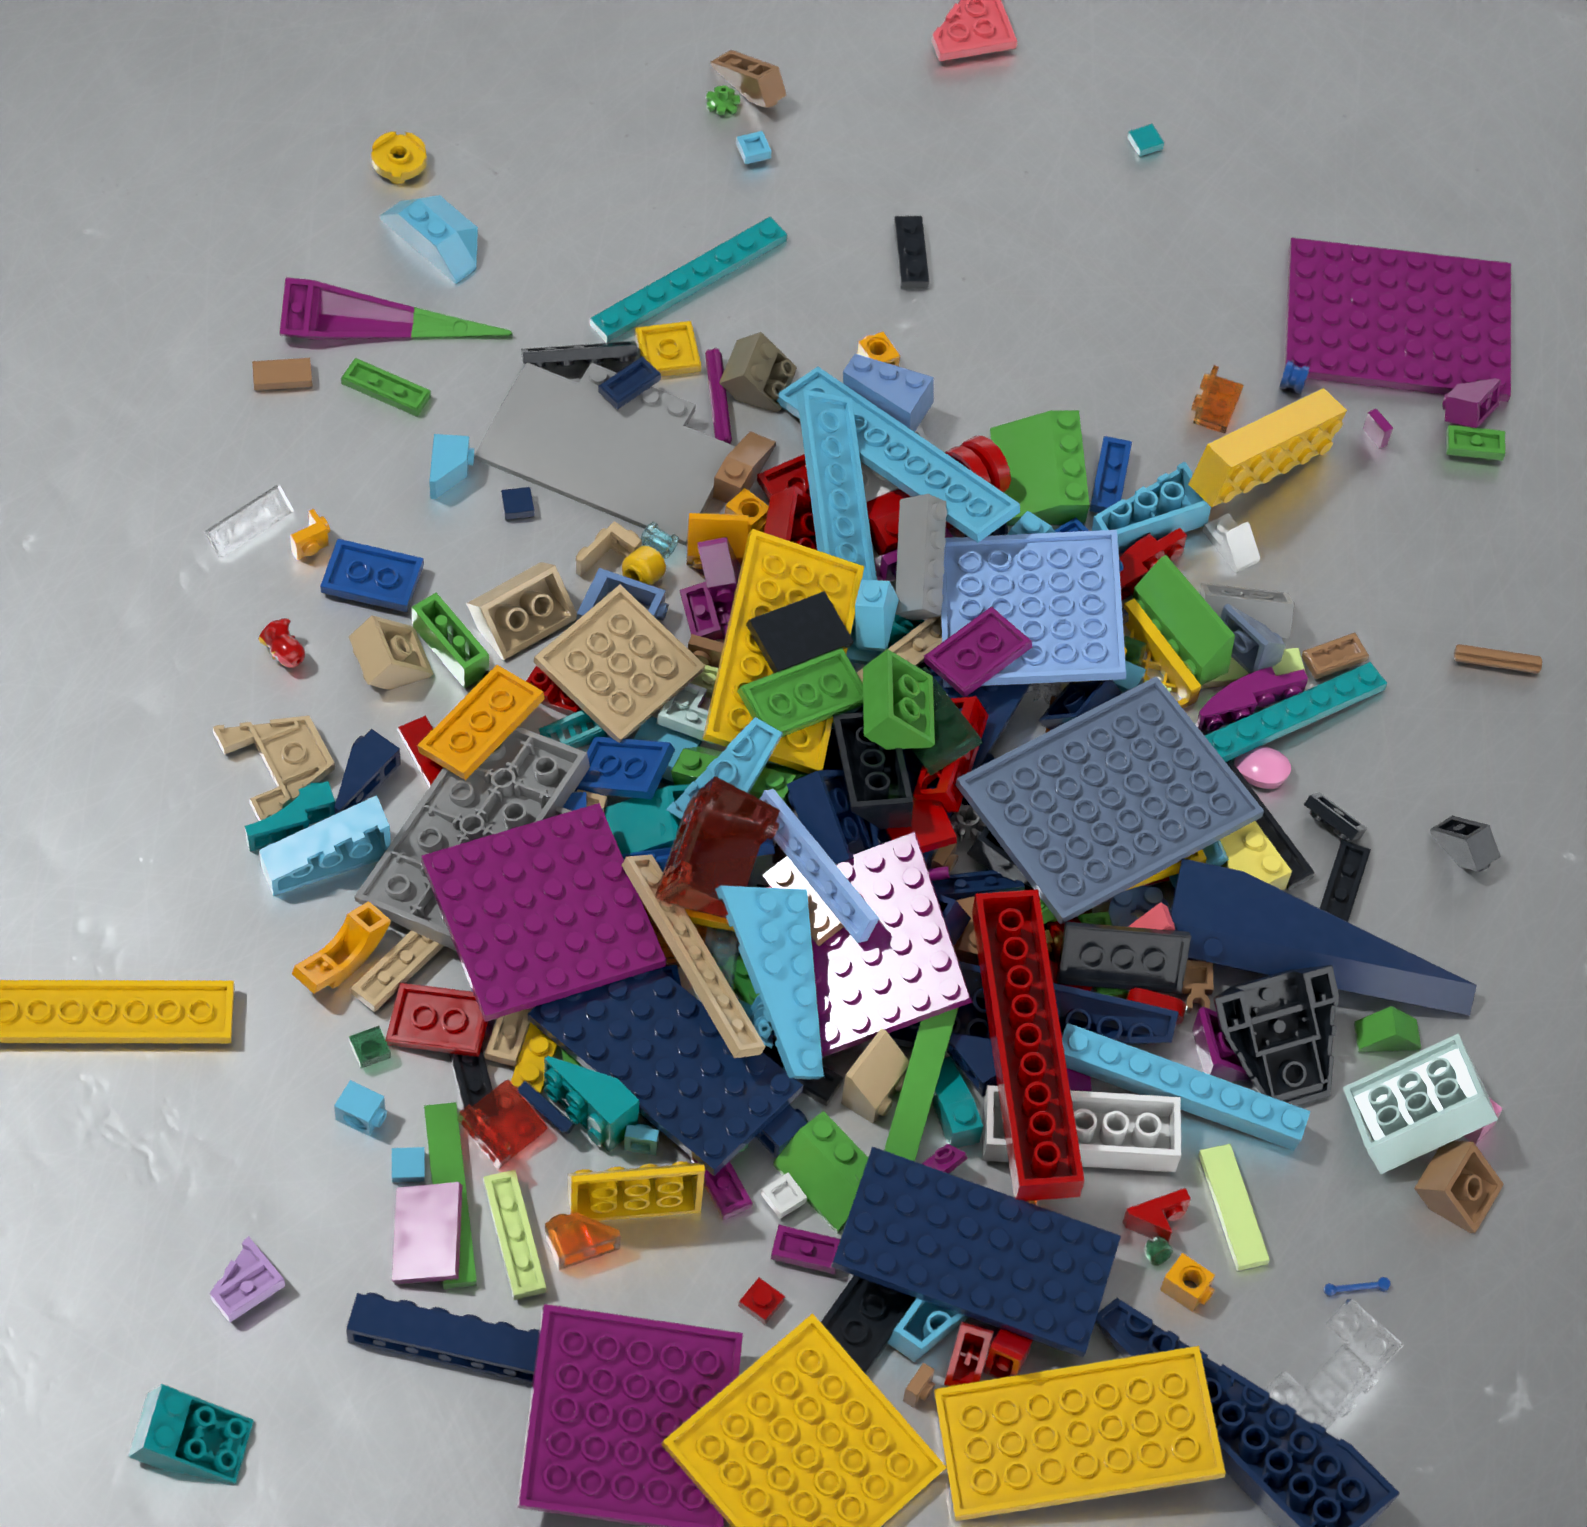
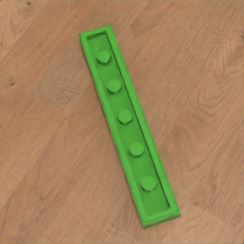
M958 1008L921 1021L884 1151L912 1161L916 1160Z
M452 1102L425 1105L424 1113L432 1184L460 1182L463 1186L459 1279L444 1280L443 1287L444 1289L477 1286L457 1104Z

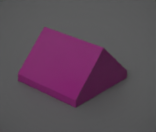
M1206 1007L1200 1008L1192 1032L1202 1071L1229 1082L1250 1080L1220 1030L1216 1011Z

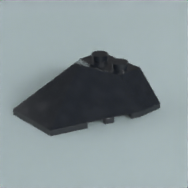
M1332 965L1287 970L1231 986L1213 997L1220 1030L1259 1093L1295 1106L1331 1096L1334 1062L1332 1046L1333 1036H1336L1337 1027L1334 1025L1336 1006L1339 1004V993Z

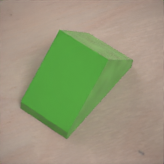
M1393 1006L1354 1022L1358 1052L1412 1051L1421 1049L1417 1019Z

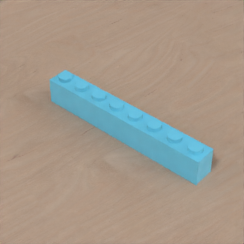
M1067 1023L1062 1033L1065 1061L1068 1069L1140 1095L1180 1097V1108L1183 1111L1293 1151L1302 1140L1311 1111Z

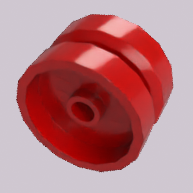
M983 435L974 436L964 441L960 446H955L944 452L1003 493L1009 489L1011 482L1009 465L1000 448L991 439Z

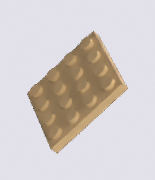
M622 585L617 586L534 657L533 661L613 740L619 743L629 737L705 669V665Z

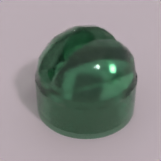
M1156 1236L1153 1238V1241L1148 1240L1146 1242L1144 1252L1150 1263L1156 1266L1166 1262L1172 1256L1173 1248L1164 1238Z

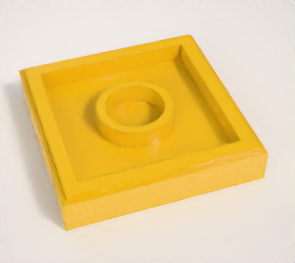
M691 321L635 327L640 357L643 356L661 373V377L701 372V362Z

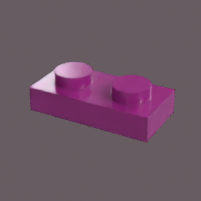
M778 1225L771 1259L835 1274L836 1269L831 1267L840 1239Z

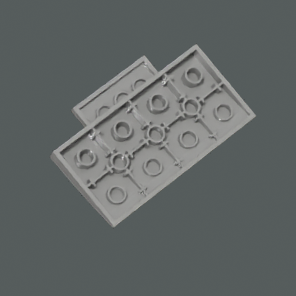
M527 362L475 454V460L686 546L689 513H705L713 499L714 477L726 456L736 446L686 427L695 412L696 404L659 389L650 387L617 410L598 392V386L617 374L616 372L591 363L580 382L577 383Z
M518 726L466 781L443 767L354 896L355 901L362 905L369 901L393 922L456 950L423 868L421 855L570 812L571 810L565 809L563 806L590 768L587 752Z

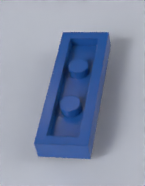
M1104 436L1089 509L1090 512L1100 513L1121 500L1132 441Z

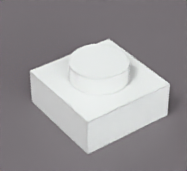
M786 1173L761 1190L762 1197L779 1219L807 1202V1196L789 1173Z

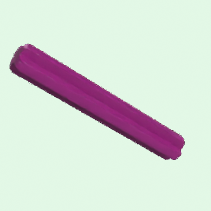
M713 348L706 351L705 357L714 436L718 440L731 444L732 435L726 389L719 383L724 373L722 353L718 348Z

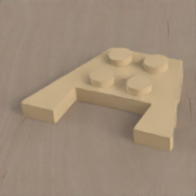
M310 716L270 720V723L252 725L251 722L240 723L238 727L225 728L224 725L213 727V734L224 755L254 743L277 785L275 789L250 798V805L259 821L279 812L299 796L298 789L304 788L311 783H319L335 770V763Z

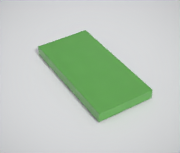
M842 647L740 686L737 691L753 719L756 717L783 733L782 737L832 718L833 715L842 714L863 705V683Z

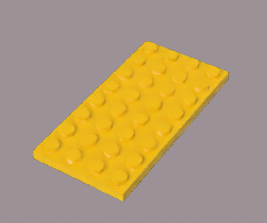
M751 529L747 538L703 740L727 747L753 720L737 692L740 686L774 674L746 626L748 620L825 591L848 633L851 635L855 603L865 566ZM829 718L781 737L768 761L808 774L823 770L833 719Z
M1199 1346L934 1389L956 1521L1225 1478V1469Z

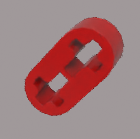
M1141 988L1131 989L1127 996V1000L1179 1011L1176 1025L1181 1024L1184 1020L1187 1006L1185 1002L1178 998Z

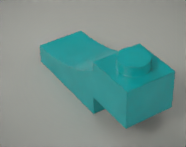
M329 781L311 783L304 788L298 789L299 796L285 808L263 820L246 825V841L250 852L265 848L269 844L278 842L309 827V824L320 822L335 815V799Z

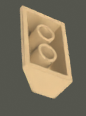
M543 562L466 603L478 630L502 660L511 657L577 619V612L556 566Z

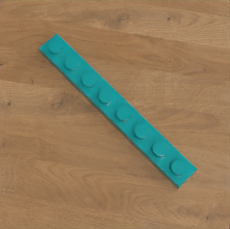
M770 216L590 318V326L608 343L787 241V233Z
M1369 662L1207 734L1205 737L1223 760L1227 762L1385 690L1387 682L1373 664Z

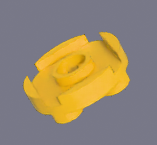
M396 131L385 133L373 143L371 153L372 166L380 176L389 179L393 184H402L405 180L416 177L426 168L425 144L418 136L409 132H405V135H396ZM393 154H397L399 156L404 154V157L399 159L394 158Z

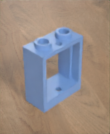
M599 568L577 612L578 620L606 597L608 592L613 591L619 585H622L638 602L649 605L648 611L658 621L665 619L669 604L665 603L666 590Z

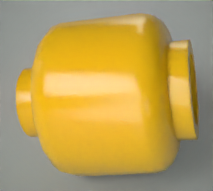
M641 546L624 559L622 572L625 577L652 586L665 574L666 564L663 556L656 549L650 546Z

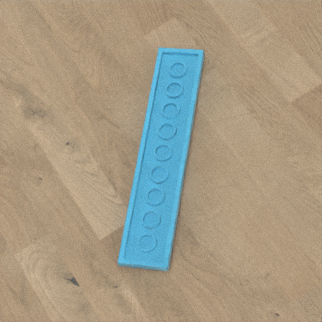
M816 367L778 393L779 398L776 402L799 419L797 393L802 389L852 398L860 461L911 497L930 494L946 501V521L977 543L1020 513V504L820 367Z
M802 389L797 393L817 551L865 566L862 580H877L852 398ZM854 615L850 635L854 642L848 647L846 655L850 662L866 666L884 651L857 649Z

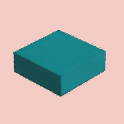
M1153 124L1128 131L1127 138L1139 157L1164 149L1165 143Z

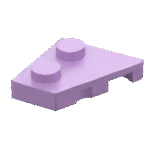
M250 1237L243 1241L242 1251L235 1261H230L224 1270L223 1278L217 1281L210 1292L212 1301L229 1322H232L286 1286L284 1278Z

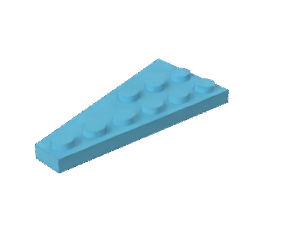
M719 886L715 889L719 900L723 899L728 912L726 916L729 926L734 928L739 940V952L755 993L760 994L765 1007L763 1013L766 1021H770L777 1040L775 1044L789 1078L820 1079L824 1077L807 889Z

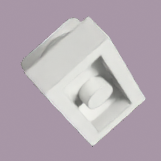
M1229 513L1204 525V534L1235 573L1260 562V555L1248 521L1237 525Z

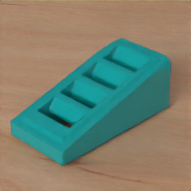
M583 710L538 729L540 735L552 739L551 734L557 733L561 743L576 749L590 745L594 737L609 738L607 733ZM592 722L594 728L588 729L586 724ZM580 726L582 733L577 735L574 727ZM568 729L571 738L566 739L563 730Z

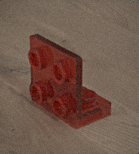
M505 1080L474 1106L467 1105L459 1112L457 1118L458 1122L497 1169H500L546 1132L548 1128L524 1097L517 1092L518 1090L510 1080Z

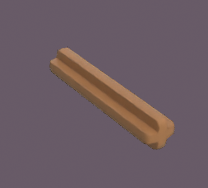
M1462 644L1456 645L1454 650V660L1456 662L1536 674L1540 673L1542 668V658L1540 656Z

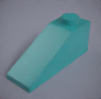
M946 1057L943 1061L932 1100L946 1143L956 1148L980 1143L983 1123L976 1103L952 1058Z

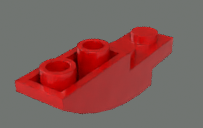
M1181 528L1176 529L1158 541L1149 533L1122 554L1119 558L1124 570L1120 571L1121 601L1131 595L1133 596L1134 587L1161 557L1167 555L1171 561H1174L1183 554L1187 535Z

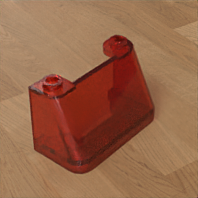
M714 776L692 796L686 806L657 888L656 898L669 905L726 918L728 912L723 899L719 900L715 889L719 886L747 887L760 845L767 838L771 840L777 833L779 823L776 821L780 810Z

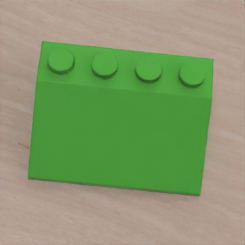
M1051 410L990 428V439L1000 448L1010 468L1011 482L1009 489L1004 493L1020 504V513L1006 522L1007 526H1014L1027 511L1049 525H1064L1074 518H1077L1085 525L1090 504L1079 410Z

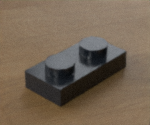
M1320 792L1310 795L1304 803V806L1310 809L1309 814L1322 823L1325 821L1335 828L1333 830L1334 833L1346 841L1361 838L1368 829Z

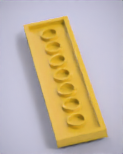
M0 980V1043H232L234 980Z

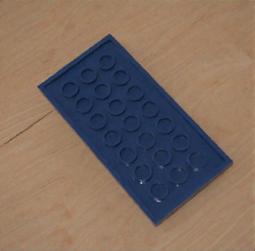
M660 968L535 1006L527 1014L528 1020L583 1067L617 1078L639 1099V1113L699 1164H703L704 1168L714 1176L803 1092V1085L795 1078H789L787 1072L763 1052L761 1055L734 1058L702 1002Z
M872 1146L831 1267L1083 1358L1088 1348L1121 1236L1032 1203L1016 1200L1015 1197Z

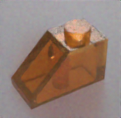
M577 1212L569 1215L558 1214L545 1223V1238L558 1271L619 1250L621 1246L619 1230Z

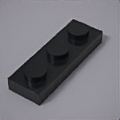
M894 216L900 289L928 288L929 274L922 216Z

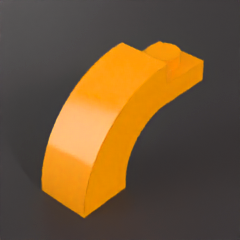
M371 902L364 903L347 913L345 921L335 937L320 951L296 964L292 975L313 994L328 985L332 989L336 988L356 972L369 958L385 935L391 920Z

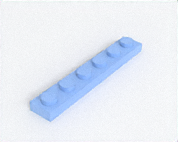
M774 789L764 790L753 812L755 817L856 942L867 941L879 917Z

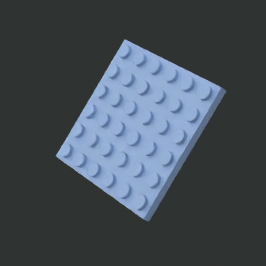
M1117 530L987 536L978 543L970 537L945 538L943 602L941 609L942 642L991 606L1032 641V648L981 686L1126 679ZM943 679L944 688L952 687Z

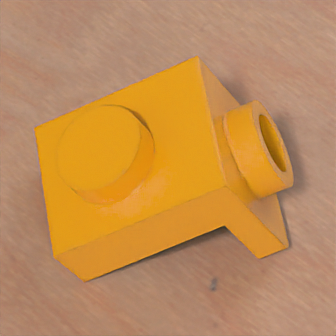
M314 509L308 511L309 526L290 535L292 553L297 560L306 556H312L320 549L329 546L328 533L330 532V526L325 517H319Z

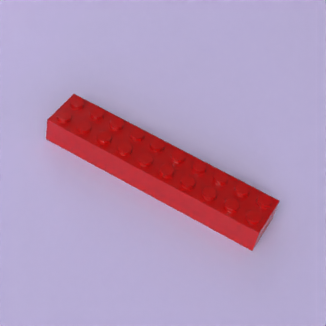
M1038 890L975 894L972 918L1014 1197L1016 1200L1023 1201L1080 1197L1085 1180Z

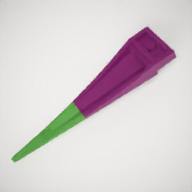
M285 277L280 336L326 340L511 336L513 334L507 329L396 303L323 282Z

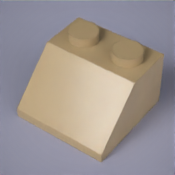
M372 615L349 636L353 653L359 661L363 677L368 685L391 690L430 678L433 675L431 666L413 626Z
M881 1028L845 1075L841 1104L872 1124L879 1115L884 1117L893 1105L894 1100L892 1098L896 1092L901 1093L909 1065L908 1058L884 1029Z

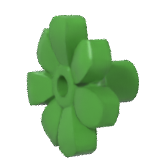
M721 85L715 87L714 92L708 91L706 94V100L708 101L706 108L708 111L713 112L717 109L716 113L718 115H725L726 111L731 115L737 112L736 105L740 104V96L735 95L734 89Z

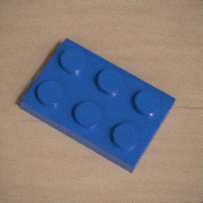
M337 539L320 585L321 593L408 612L424 566V558Z
M594 737L587 751L590 768L575 789V792L579 789L599 795L652 799L675 749L670 742L623 739L619 743L612 738Z

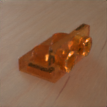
M1213 365L1211 373H1205L1200 385V389L1203 390L1202 395L1196 394L1191 410L1196 412L1193 423L1226 434L1244 385L1217 376L1219 366Z

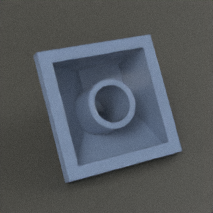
M1230 604L1223 606L1221 619L1235 634L1231 657L1249 674L1271 666L1274 667L1281 662L1286 644L1277 633L1272 632L1266 625Z

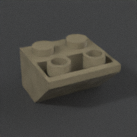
M762 332L736 341L719 383L737 401L778 412L782 408L776 402L779 398L778 393L791 385L797 367Z

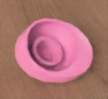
M1268 746L1257 747L1236 757L1234 760V765L1246 781L1260 788H1279L1291 772V764L1288 758L1281 752Z

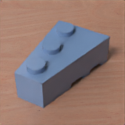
M854 354L843 371V384L914 432L934 403V377L858 354Z

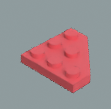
M960 0L947 14L941 27H938L933 33L932 44L939 61L1015 49L1017 39L1001 0Z

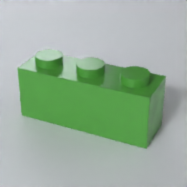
M437 592L412 606L413 628L464 688L480 680L485 671H489V653Z

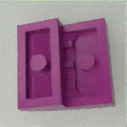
M706 581L679 590L690 633L711 640L725 639L734 600L714 603L707 589Z

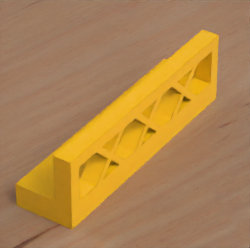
M1135 598L1126 602L1124 609L1129 614V621L1125 623V626L1129 629L1131 635L1130 638L1124 637V647L1128 650L1125 655V661L1139 667H1145L1146 672L1143 683L1145 680H1150V677L1147 675L1148 668L1160 671L1164 675L1162 683L1167 688H1171V692L1179 695L1181 700L1177 702L1183 709L1197 702L1201 684ZM1131 646L1144 649L1148 654L1147 659L1134 657L1130 652Z

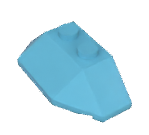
M440 195L399 201L380 215L382 222L455 284L477 269L478 227Z

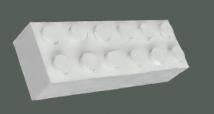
M987 1085L983 1110V1161L1009 1162L998 1086ZM1070 1090L1082 1167L1176 1172L1181 1158L1180 1097Z

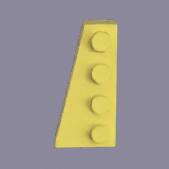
M1256 821L1220 839L1229 859L1221 867L1244 871L1283 891L1286 889L1292 871Z

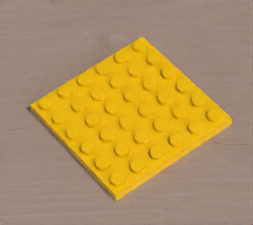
M813 1313L661 1443L731 1527H881L947 1468Z

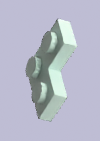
M689 683L676 696L664 704L658 715L657 724L703 740L709 711L701 709L700 706L705 699L707 689Z

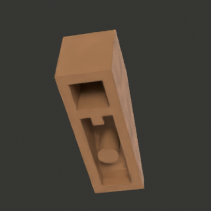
M733 50L724 53L710 62L711 67L751 103L769 108L775 106L780 99L787 96L778 66Z
M750 431L726 456L714 477L713 498L728 503L744 488L750 491L757 479V474L761 472L775 448L776 442Z

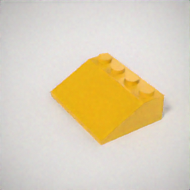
M679 1161L669 1166L645 1164L639 1168L632 1169L611 1167L606 1171L593 1172L589 1169L575 1171L567 1176L571 1223L701 1213L705 1174L704 1165Z

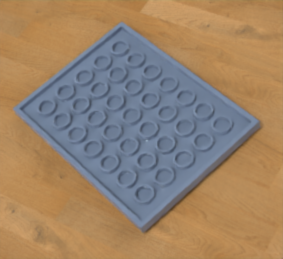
M1157 676L957 778L955 784L1033 889L1038 890L1039 897L1060 924L1075 918L1181 861L1182 858L1185 859L1258 820L1264 813L1262 807Z

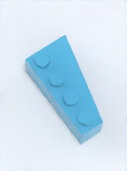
M1184 461L1177 466V470L1158 477L1157 482L1147 488L1143 486L1135 491L1134 496L1127 500L1122 499L1095 515L1092 531L1117 530L1118 553L1122 554L1149 533L1158 541L1178 528H1181L1185 533L1203 527L1208 523L1211 506L1188 485L1193 473Z
M376 795L259 850L261 867L273 896L379 861L391 844L390 825Z

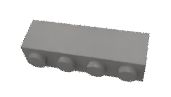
M930 494L900 499L895 591L899 601L895 614L912 621L941 616L943 602L942 588L947 502Z

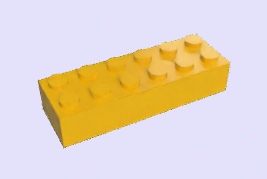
M1322 388L1207 444L1188 485L1211 507L1222 502L1228 503L1234 496L1242 492L1248 493L1254 486L1260 483L1265 484L1280 473L1286 474L1292 467L1300 463L1302 465L1306 464L1312 457L1318 454L1324 455L1333 445L1332 439L1343 426L1342 420L1347 409Z

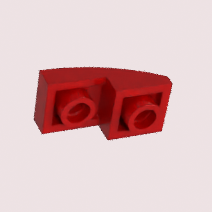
M535 666L526 682L543 691L545 699L541 704L567 716L582 710L539 667Z

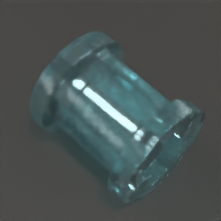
M653 521L646 527L640 538L642 545H648L656 549L664 559H667L675 550L679 537L658 528L659 525Z

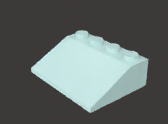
M1459 1033L1343 1087L1365 1148L1380 1174L1498 1120Z

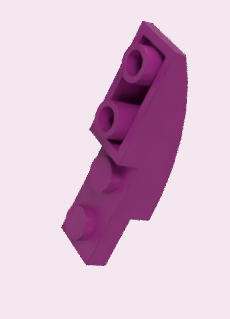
M1272 666L1243 676L1220 690L1204 705L1198 714L1196 726L1200 731H1215L1222 726L1239 721L1254 714L1257 706L1266 707L1273 702L1288 699L1304 692L1308 677L1304 669L1276 676Z

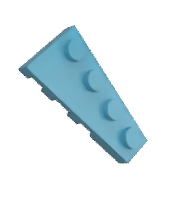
M755 717L733 739L718 758L714 759L706 767L707 769L666 810L721 841L783 733Z

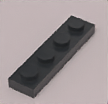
M635 341L524 348L521 349L523 364L528 362L540 368L546 367V362H557L558 366L574 365V360H586V364L603 363V358H614L615 362L631 361V356H638V346Z

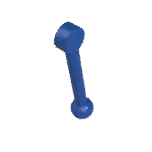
M1381 1277L1378 1282L1338 1286L1328 1283L1324 1286V1293L1327 1296H1333L1336 1292L1375 1288L1385 1292L1389 1289L1391 1282L1388 1278Z

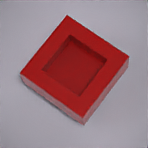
M758 1277L739 1300L738 1307L765 1325L784 1303L785 1296Z

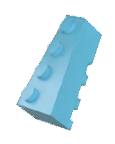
M916 1298L894 1329L888 1344L913 1362H916L969 1317Z

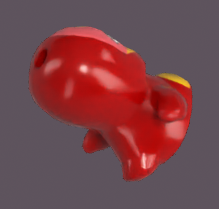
M283 618L270 622L259 635V642L270 648L273 660H278L285 667L296 668L305 658V649L295 639L294 635H290L289 624L291 621Z

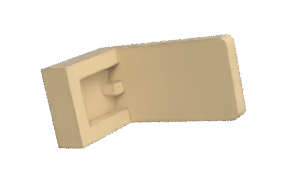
M614 521L607 529H601L596 535L595 540L588 547L585 546L578 552L575 559L576 574L582 577L610 549L626 558L642 546V540L634 531L627 530Z

